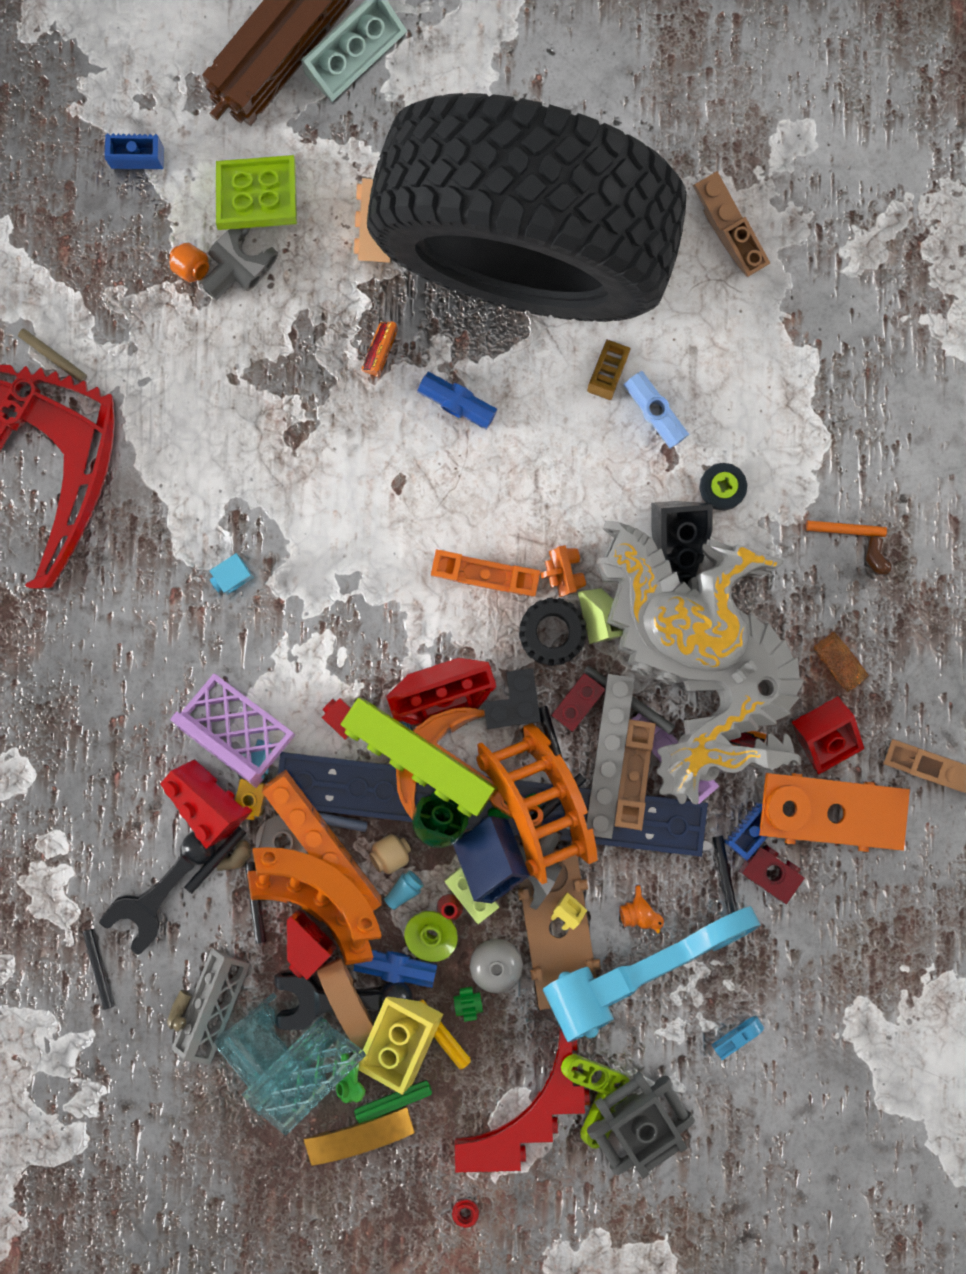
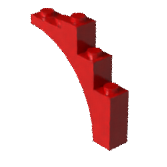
M559 1027L558 1050L549 1077L532 1103L518 1116L497 1129L480 1135L455 1138V1173L521 1171V1162H526L525 1145H520V1143L553 1142V1134H558L557 1117H552L553 1114H585V1105H590L589 1088L584 1089V1086L573 1083L561 1071L564 1059L572 1055V1051H577V1040L568 1043ZM573 1066L571 1071H578V1067Z

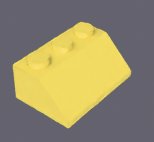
M387 996L360 1055L358 1070L394 1091L403 1094L414 1083L444 1014L420 1001Z

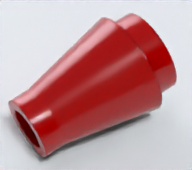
M446 894L438 900L436 910L443 917L453 921L461 916L463 905L455 895ZM447 905H451L455 911L453 913H446L444 909Z

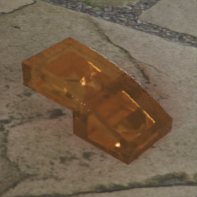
M832 632L813 647V651L827 665L833 677L847 692H850L869 677L858 659L835 632Z

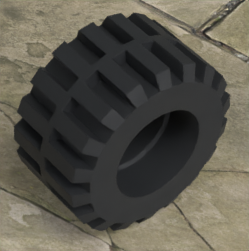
M551 597L537 601L527 609L520 623L519 639L523 650L537 663L546 664L547 666L562 665L572 660L583 648L587 636L586 621L583 619L581 611L577 610L573 603H568L562 598L553 599ZM546 617H559L567 624L569 633L563 645L550 648L539 641L537 627Z

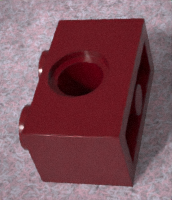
M583 673L550 716L567 730L573 732L606 689Z
M765 845L763 848L759 847L748 861L745 860L738 872L787 905L805 879L799 874L801 869L789 860L784 864L777 859L779 853L768 845ZM772 865H776L779 869V874L775 879L770 880L766 874L767 869Z

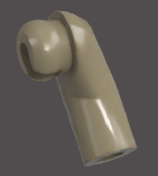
M240 840L231 856L225 857L217 866V871L243 867L251 856L249 842Z
M180 990L167 1019L168 1027L177 1032L182 1031L186 1026V1019L182 1016L192 998V995L187 991Z

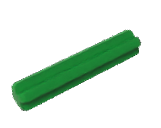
M427 1080L410 1086L403 1094L394 1092L362 1105L354 1110L355 1117L361 1123L431 1096V1086Z

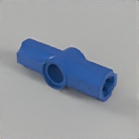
M429 371L424 375L417 390V393L440 404L441 408L458 418L464 417L486 430L497 413V408L478 399L467 388L456 383L451 384Z
M372 950L373 960L371 962L354 964L353 971L379 976L382 980L392 983L407 982L427 988L433 987L437 964L412 959L406 954L392 951L384 953Z

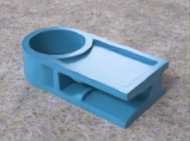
M752 1016L711 1045L721 1060H724L763 1032L765 1027L757 1016Z

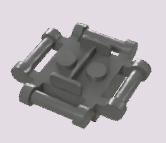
M639 1071L633 1075V1079L604 1099L600 1097L594 1102L605 1119L591 1124L587 1128V1133L600 1146L610 1162V1169L614 1175H620L632 1166H635L642 1179L650 1175L649 1171L678 1151L682 1153L688 1149L680 1133L691 1127L695 1119L691 1112L686 1111L676 1095L669 1076L660 1077L650 1087ZM641 1088L643 1093H641L640 1095L634 1093L628 1098H626L628 1095H630L637 1089ZM663 1094L678 1117L675 1122H672L658 1099ZM617 1104L614 1107L616 1111L611 1114L609 1108ZM610 1130L613 1131L627 1153L622 1158H619L605 1135Z

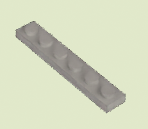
M607 674L586 819L587 829L592 828L596 837L612 839L635 681L633 677Z

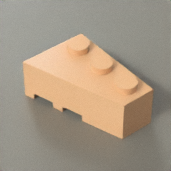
M362 178V184L357 183L356 199L361 200V208L355 214V227H360L359 238L354 239V254H358V260L390 263L392 259L381 250L369 234L367 228L368 206L373 179Z

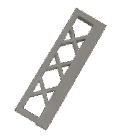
M211 948L184 1016L186 1026L177 1033L171 1048L172 1051L184 1060L211 1064L251 963L246 960L229 957L221 950ZM231 964L240 966L236 976L229 980L227 975ZM227 990L228 997L226 1001L218 1005L219 995ZM217 1015L218 1022L216 1026L208 1030L209 1020ZM207 1041L208 1047L205 1055L196 1054L199 1045Z

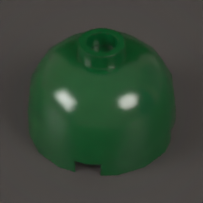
M432 793L431 796L422 797L413 812L412 826L416 836L424 844L434 848H444L453 845L462 837L468 825V816L457 809L459 804L449 799L446 802Z

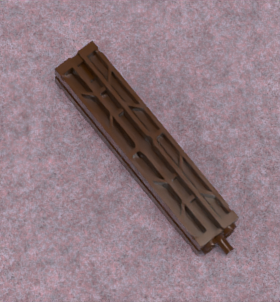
M263 0L214 59L213 65L208 67L202 74L206 83L205 88L210 93L209 98L216 104L209 113L210 116L218 121L224 112L230 108L231 111L229 113L239 123L244 121L249 126H252L257 120V116L260 113L262 114L302 65L301 60L322 41L354 0Z

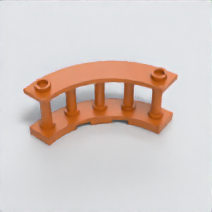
M531 723L523 726L524 738L519 743L493 753L482 742L477 744L478 756L476 761L479 768L496 785L512 813L523 843L527 860L525 865L529 875L534 876L540 883L545 884L547 883L546 867L574 855L582 858L588 864L598 861L593 829H587L584 814H587L588 811L579 788L561 755L555 756L549 748L551 741L538 727ZM525 751L537 760L511 772H507L500 763L502 760ZM544 771L553 787L522 799L514 782ZM554 798H559L565 811V816L535 828L528 809ZM569 827L572 836L571 845L543 857L539 839Z
M271 847L253 848L256 871H248L247 874L251 900H275L285 903L289 901L300 905L303 910L313 915L320 922L323 921L330 928L342 952L345 965L371 962L373 960L368 940L381 939L382 937L377 919L366 898L344 874L323 860L299 851Z

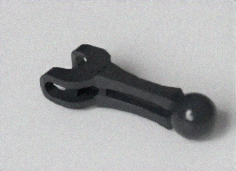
M189 833L182 842V853L169 871L154 886L141 895H123L116 898L101 916L99 924L104 928H111L120 919L134 921L138 926V934L132 941L131 950L136 955L141 954L157 937L159 929L157 911L163 900L181 878L194 868V865H203L211 859L216 852V844L205 849L201 841L196 838L195 833Z
M291 970L280 971L274 976L276 988L293 992L298 997L300 1003L296 1008L282 1010L278 1013L275 1019L276 1026L279 1029L304 1030L312 1024L318 1014L333 1011L322 985L318 983L313 975L306 980L303 976L298 978ZM388 982L383 987L355 989L365 1008L380 1011L387 996L413 1000L411 989L403 982Z

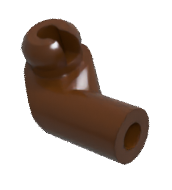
M871 536L865 560L873 572L879 575H887L891 571L892 566L880 553L883 539Z

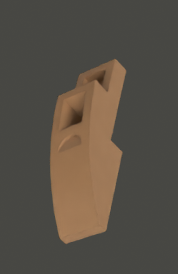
M718 171L692 185L705 208L703 212L745 276L749 277L769 265L770 261L747 218L741 216Z
M892 739L883 764L966 793V764Z

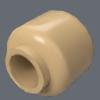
M389 834L375 842L371 848L372 853L369 854L378 872L383 871L386 874H392L408 864V853L411 852V848L405 838L399 839L396 835Z

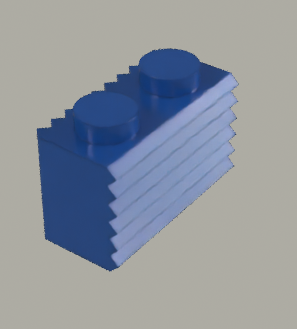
M107 133L105 135V160L111 169H163L164 146L157 134L154 136L144 134L142 136L141 134L136 135L134 133L132 136L130 134L126 136L124 133L122 135L119 133L117 135L114 133L109 135Z
M755 803L756 807H752V811H748L749 815H745V819H741L742 823H738V827H734L735 831H731L728 839H724V843L747 861L767 838V836H759L763 803Z

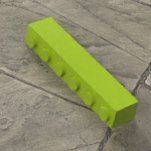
M357 698L340 724L346 729L344 733L355 741L362 739L368 743L367 749L378 756H381L383 753L391 759L389 763L402 772L404 769L414 774L412 776L414 781L424 787L429 784L436 789L435 795L446 802L449 799L459 804L457 809L468 817H471L472 814L479 816L497 789L496 786L364 698Z

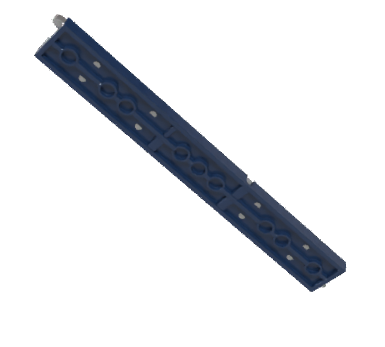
M281 752L280 757H277L272 763L273 766L278 767V775L285 769L317 811L412 822L400 801L397 791L396 768L392 765ZM523 780L514 782L523 798L553 787V784ZM418 783L415 808L422 797L431 796L436 789L429 784L424 787ZM579 787L588 811L591 789ZM645 795L642 831L613 827L612 839L594 836L595 843L702 857L703 850L712 848V844L704 840L708 803L692 804L690 800H686L684 804H679L677 799ZM488 801L479 816L472 814L471 817H468L466 829H474L480 824L482 819L488 817L487 811L494 808L490 801ZM562 804L549 814L542 823L547 824L564 817L565 811ZM534 811L529 812L530 817L535 813ZM584 814L585 822L587 819V814ZM513 818L508 819L513 834L520 835L515 820ZM569 827L559 831L563 834L560 840L572 841Z

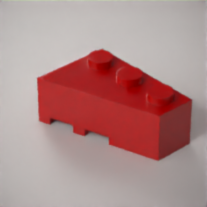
M194 759L171 770L160 785L179 810L182 818L191 827L196 838L207 849L229 837L251 814L252 810L248 806L244 808L234 800L235 795L230 790L225 792L216 784L217 779Z

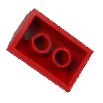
M299 908L287 920V961L291 964L289 969L298 978L303 976L308 980L331 956L338 945Z

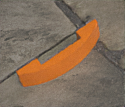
M436 549L431 576L476 587L535 597L540 570L500 564Z

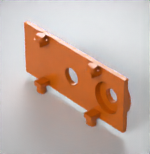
M766 773L759 836L785 838L786 844H796V840L854 845L858 846V851L869 852V847L904 851L910 789L877 786L874 782L866 781L865 784L807 778L802 777L803 774L792 773V776ZM787 801H792L795 805V812L791 816H786L783 813V805ZM833 804H839L843 809V817L837 823H832L827 814L829 807Z

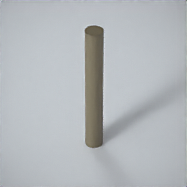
M25 328L20 330L18 333L20 339L78 382L86 380L87 374Z

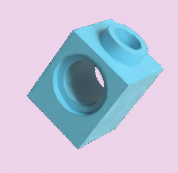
M237 553L209 570L213 576L209 580L218 593L223 591L226 595H229L254 578Z

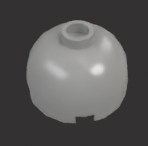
M493 938L476 947L471 955L469 968L472 979L478 987L486 992L498 994L510 990L518 983L522 976L523 962L521 954L515 945L504 939Z

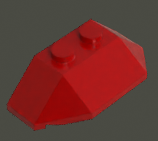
M456 658L408 674L386 696L394 719L399 722L403 721L419 726L432 715L450 709H479L490 692H493L497 686L489 662Z

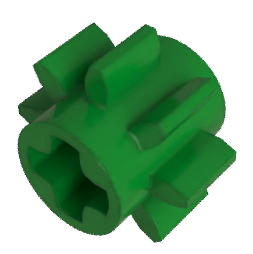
M472 987L460 988V995L453 996L456 1017L464 1016V1022L477 1020L476 1013L483 1012L480 992L473 993Z

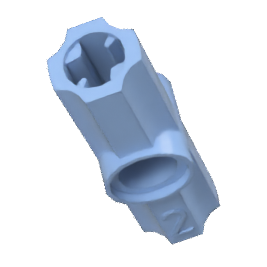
M643 371L635 374L624 383L623 386L642 410L644 418L653 425L670 449L689 435L669 408L668 401L658 393ZM657 404L661 406L663 414L653 415L649 407Z

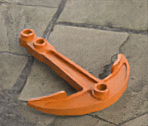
M475 708L450 709L432 715L413 730L416 734L496 786L492 780L437 744L449 730L453 733L465 724L485 717L484 710ZM396 769L399 798L406 813L412 819L418 783L412 779L414 774L404 769L402 772ZM497 788L489 800L491 805L513 818L508 805L504 803V798ZM538 806L528 809V812L534 811L537 813L538 817L532 820L534 827L537 828L543 822V812Z

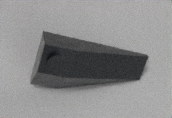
M685 501L651 503L653 541L658 550L662 548L665 560H669L672 574L677 572L680 583L685 582L688 585V581L696 577L699 565L703 562L705 555L702 552V545L706 544L708 539L710 540L713 531V504Z

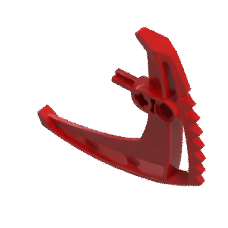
M0 365L1 374L16 377L13 383L0 380V452L12 431L17 432L20 427L28 422L45 433L64 455L62 487L53 527L36 576L25 584L26 587L31 589H49L55 585L78 545L102 491L113 449L115 428L113 396L110 393L101 397L99 387L88 391L86 381L74 385L73 378L70 375L60 380L59 374L56 371L46 376L44 370L39 368L32 375L27 366L17 373L11 365ZM39 383L53 385L81 394L100 403L101 406L96 424L76 411L42 395L37 385ZM31 386L30 394L26 397H21L23 387ZM10 411L17 413L15 418L8 416ZM96 429L102 434L93 471L85 475ZM83 485H88L75 523L68 525L79 489ZM68 536L58 557L56 558L49 572L46 574V571L52 561V558L62 538Z

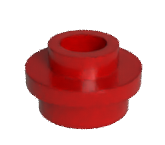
M462 1199L455 1203L452 1209V1218L458 1226L468 1228L477 1222L479 1209L472 1200ZM464 1208L469 1209L471 1212L467 1217L462 1216L460 1213Z

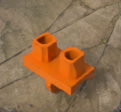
M566 545L549 551L551 560L545 561L547 571L540 573L541 579L549 578L551 587L557 586L559 597L568 596L586 586L584 574H573L571 569L572 564L580 562V554L577 548H566Z

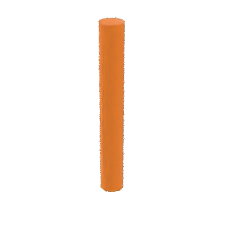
M806 521V531L886 537L887 527Z

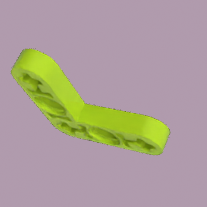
M576 1054L566 1057L561 1066L563 1075L570 1081L598 1092L594 1102L600 1097L604 1099L630 1081L620 1071ZM573 1066L582 1068L584 1070L583 1074L576 1070L571 1071ZM601 1070V1078L597 1082L592 1083V1075L596 1071ZM615 1083H620L619 1087H618V1086H615V1087H614V1084H615ZM593 1102L581 1128L580 1135L581 1139L588 1146L597 1149L600 1146L595 1139H591L587 1133V1128L597 1122L598 1119L602 1121L605 1118ZM615 1104L614 1106H612V1107L610 1108L611 1114L616 1111V1110L614 1109V1107H615L617 1104ZM611 1130L605 1134L607 1139L610 1135Z

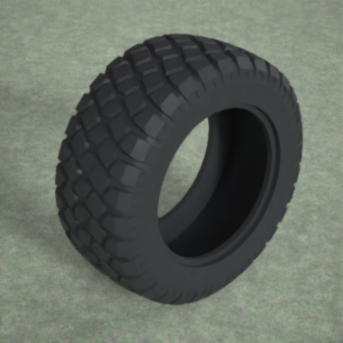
M483 93L438 95L415 102L403 108L395 116L375 170L367 215L369 234L381 250L393 261L430 282H435L437 285L452 291L457 290L462 295L474 299L479 297L481 301L497 306L502 304L506 305V308L521 312L527 310L530 314L546 317L552 315L554 318L572 320L574 318L577 321L591 322L594 320L597 322L621 321L642 315L658 306L667 288L677 259L685 220L687 191L679 175L652 148L646 146L633 136L625 135L623 131L606 123L599 124L598 120L580 113L573 115L571 110L550 104L548 107L542 106V102L523 98L516 101L514 97L493 94L488 96Z

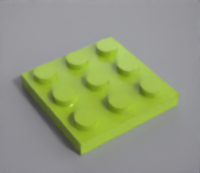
M294 155L216 161L217 230L297 224L296 164Z

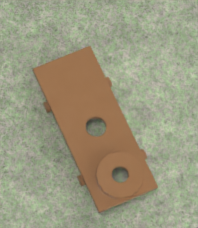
M576 855L557 863L562 866V869L551 891L537 910L530 907L534 899V887L531 881L526 878L519 884L518 896L519 900H522L533 968L530 972L532 980L535 981L539 1010L551 1008L542 989L556 981L562 972L568 971L572 973L581 968L589 967L596 979L595 970L601 969L600 959L593 958L587 914L584 915L582 921L574 930L569 927L567 933L562 937H555L549 931V925L553 921L551 919L553 911L567 892L586 908L583 890H588L587 879L581 880L578 857Z

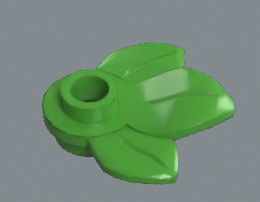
M343 1051L339 1058L340 1079L336 1085V1093L344 1103L352 1101L357 1103L363 1099L365 1089L358 1082L359 1060H350L347 1051Z

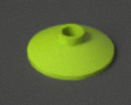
M423 911L417 913L408 921L405 927V943L411 953L421 960L428 962L442 961L448 958L456 948L458 941L457 930L452 921L443 917L439 912ZM429 930H434L437 935H431Z

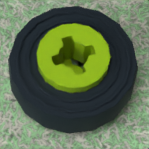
M719 463L712 465L704 472L700 479L699 489L701 497L706 503L713 504V508L716 510L725 511L735 508L743 501L747 493L748 484L740 468L729 463Z

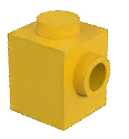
M242 778L239 782L235 801L243 808L248 806L252 812L246 819L254 820L255 816L260 817L263 814L266 797L263 795L262 789L266 783L261 782L255 788Z

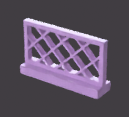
M215 673L182 712H176L170 719L177 728L255 788L263 781L262 775L295 736L294 732ZM218 683L223 687L224 697L210 699L209 691ZM240 700L243 702V712L229 714L230 701ZM224 702L225 715L211 717L210 705ZM206 706V718L194 719L190 716L196 707ZM260 715L263 717V727L249 729V716ZM244 717L245 730L231 732L230 719ZM225 720L226 733H212L211 722ZM280 730L286 734L279 743L269 744V731ZM264 732L265 745L251 747L250 734ZM245 735L246 748L233 749L231 737ZM265 750L266 759L258 768L252 763L251 752ZM246 753V754H247V758H245V757H244L243 755H241V754Z

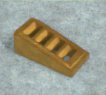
M606 339L590 379L587 392L607 400H612L630 353V347ZM609 351L611 353L622 356V358L618 359L616 357L607 355V352ZM605 361L607 363L618 366V368H614L603 363ZM601 371L606 374L614 376V378H610L599 373Z

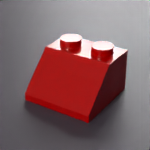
M838 696L792 721L797 739L818 775L864 750L855 716Z

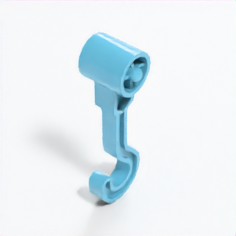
M749 906L705 926L678 943L631 966L618 967L596 979L589 967L581 968L572 973L564 971L556 981L550 983L542 990L568 1043L584 1036L594 1038L597 1036L600 1028L615 1020L609 1006L633 995L640 986L698 958L712 949L713 951L719 950L759 928L761 923L753 908Z

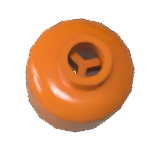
M182 243L172 249L169 265L173 273L187 282H196L207 275L209 263L205 252L191 243Z

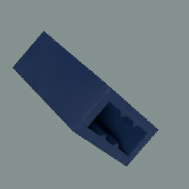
M495 816L485 817L473 830L465 832L462 838L453 844L471 895L476 902L492 904L530 876L508 819Z

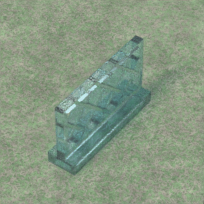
M320 1017L241 1095L258 1116L261 1115L286 1136L366 1054L360 1047L333 1029L327 1020ZM337 1040L336 1047L328 1049ZM354 1053L348 1060L341 1061L342 1054ZM335 1056L334 1063L323 1065L324 1058ZM315 1060H317L316 1067L307 1069ZM333 1072V1075L328 1080L321 1081L323 1073ZM315 1075L314 1083L303 1085L305 1077ZM297 1079L296 1087L288 1088ZM313 1091L312 1096L308 1100L301 1102L303 1093ZM295 1095L294 1103L283 1105L284 1097ZM277 1099L276 1107L267 1109ZM292 1112V1116L282 1124L280 1122L281 1114Z

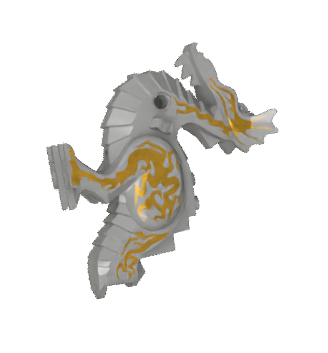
M605 521L603 530L613 538L604 557L597 559L596 567L603 582L619 583L607 624L623 630L618 650L630 655L627 664L633 666L632 671L645 676L648 673L657 675V680L669 685H672L673 682L684 683L687 691L716 690L720 697V705L713 715L705 718L685 720V734L682 735L678 743L658 749L657 752L661 756V765L656 773L663 779L659 793L661 795H674L679 804H684L687 797L692 804H698L699 781L715 780L718 774L737 773L742 771L747 765L758 769H775L782 765H788L790 762L792 766H800L801 757L794 753L793 744L788 734L783 735L782 743L772 734H767V744L765 745L760 739H756L753 748L733 746L729 742L730 740L740 738L741 733L758 730V726L775 725L776 720L791 714L789 710L800 698L797 696V693L804 680L799 675L798 658H793L786 641H781L769 623L763 624L751 614L746 615L737 609L731 597L732 586L738 579L746 576L757 578L765 575L769 571H773L781 566L783 560L737 544L732 547L710 539L709 545H702V552L712 561L713 567L708 571L698 574L697 577L691 578L687 585L685 582L680 583L677 572L672 574L670 562L665 560L662 548L658 550L653 539L646 533L621 522ZM758 685H760L762 693L759 692Z

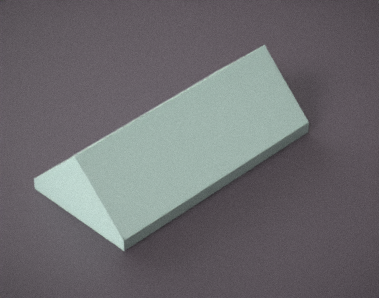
M365 0L301 60L304 73L333 102L395 44L407 30L387 0Z

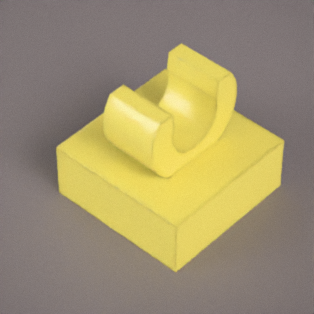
M567 892L555 907L551 919L554 921L559 917L565 922L562 926L563 930H567L569 927L574 930L582 921L587 909Z

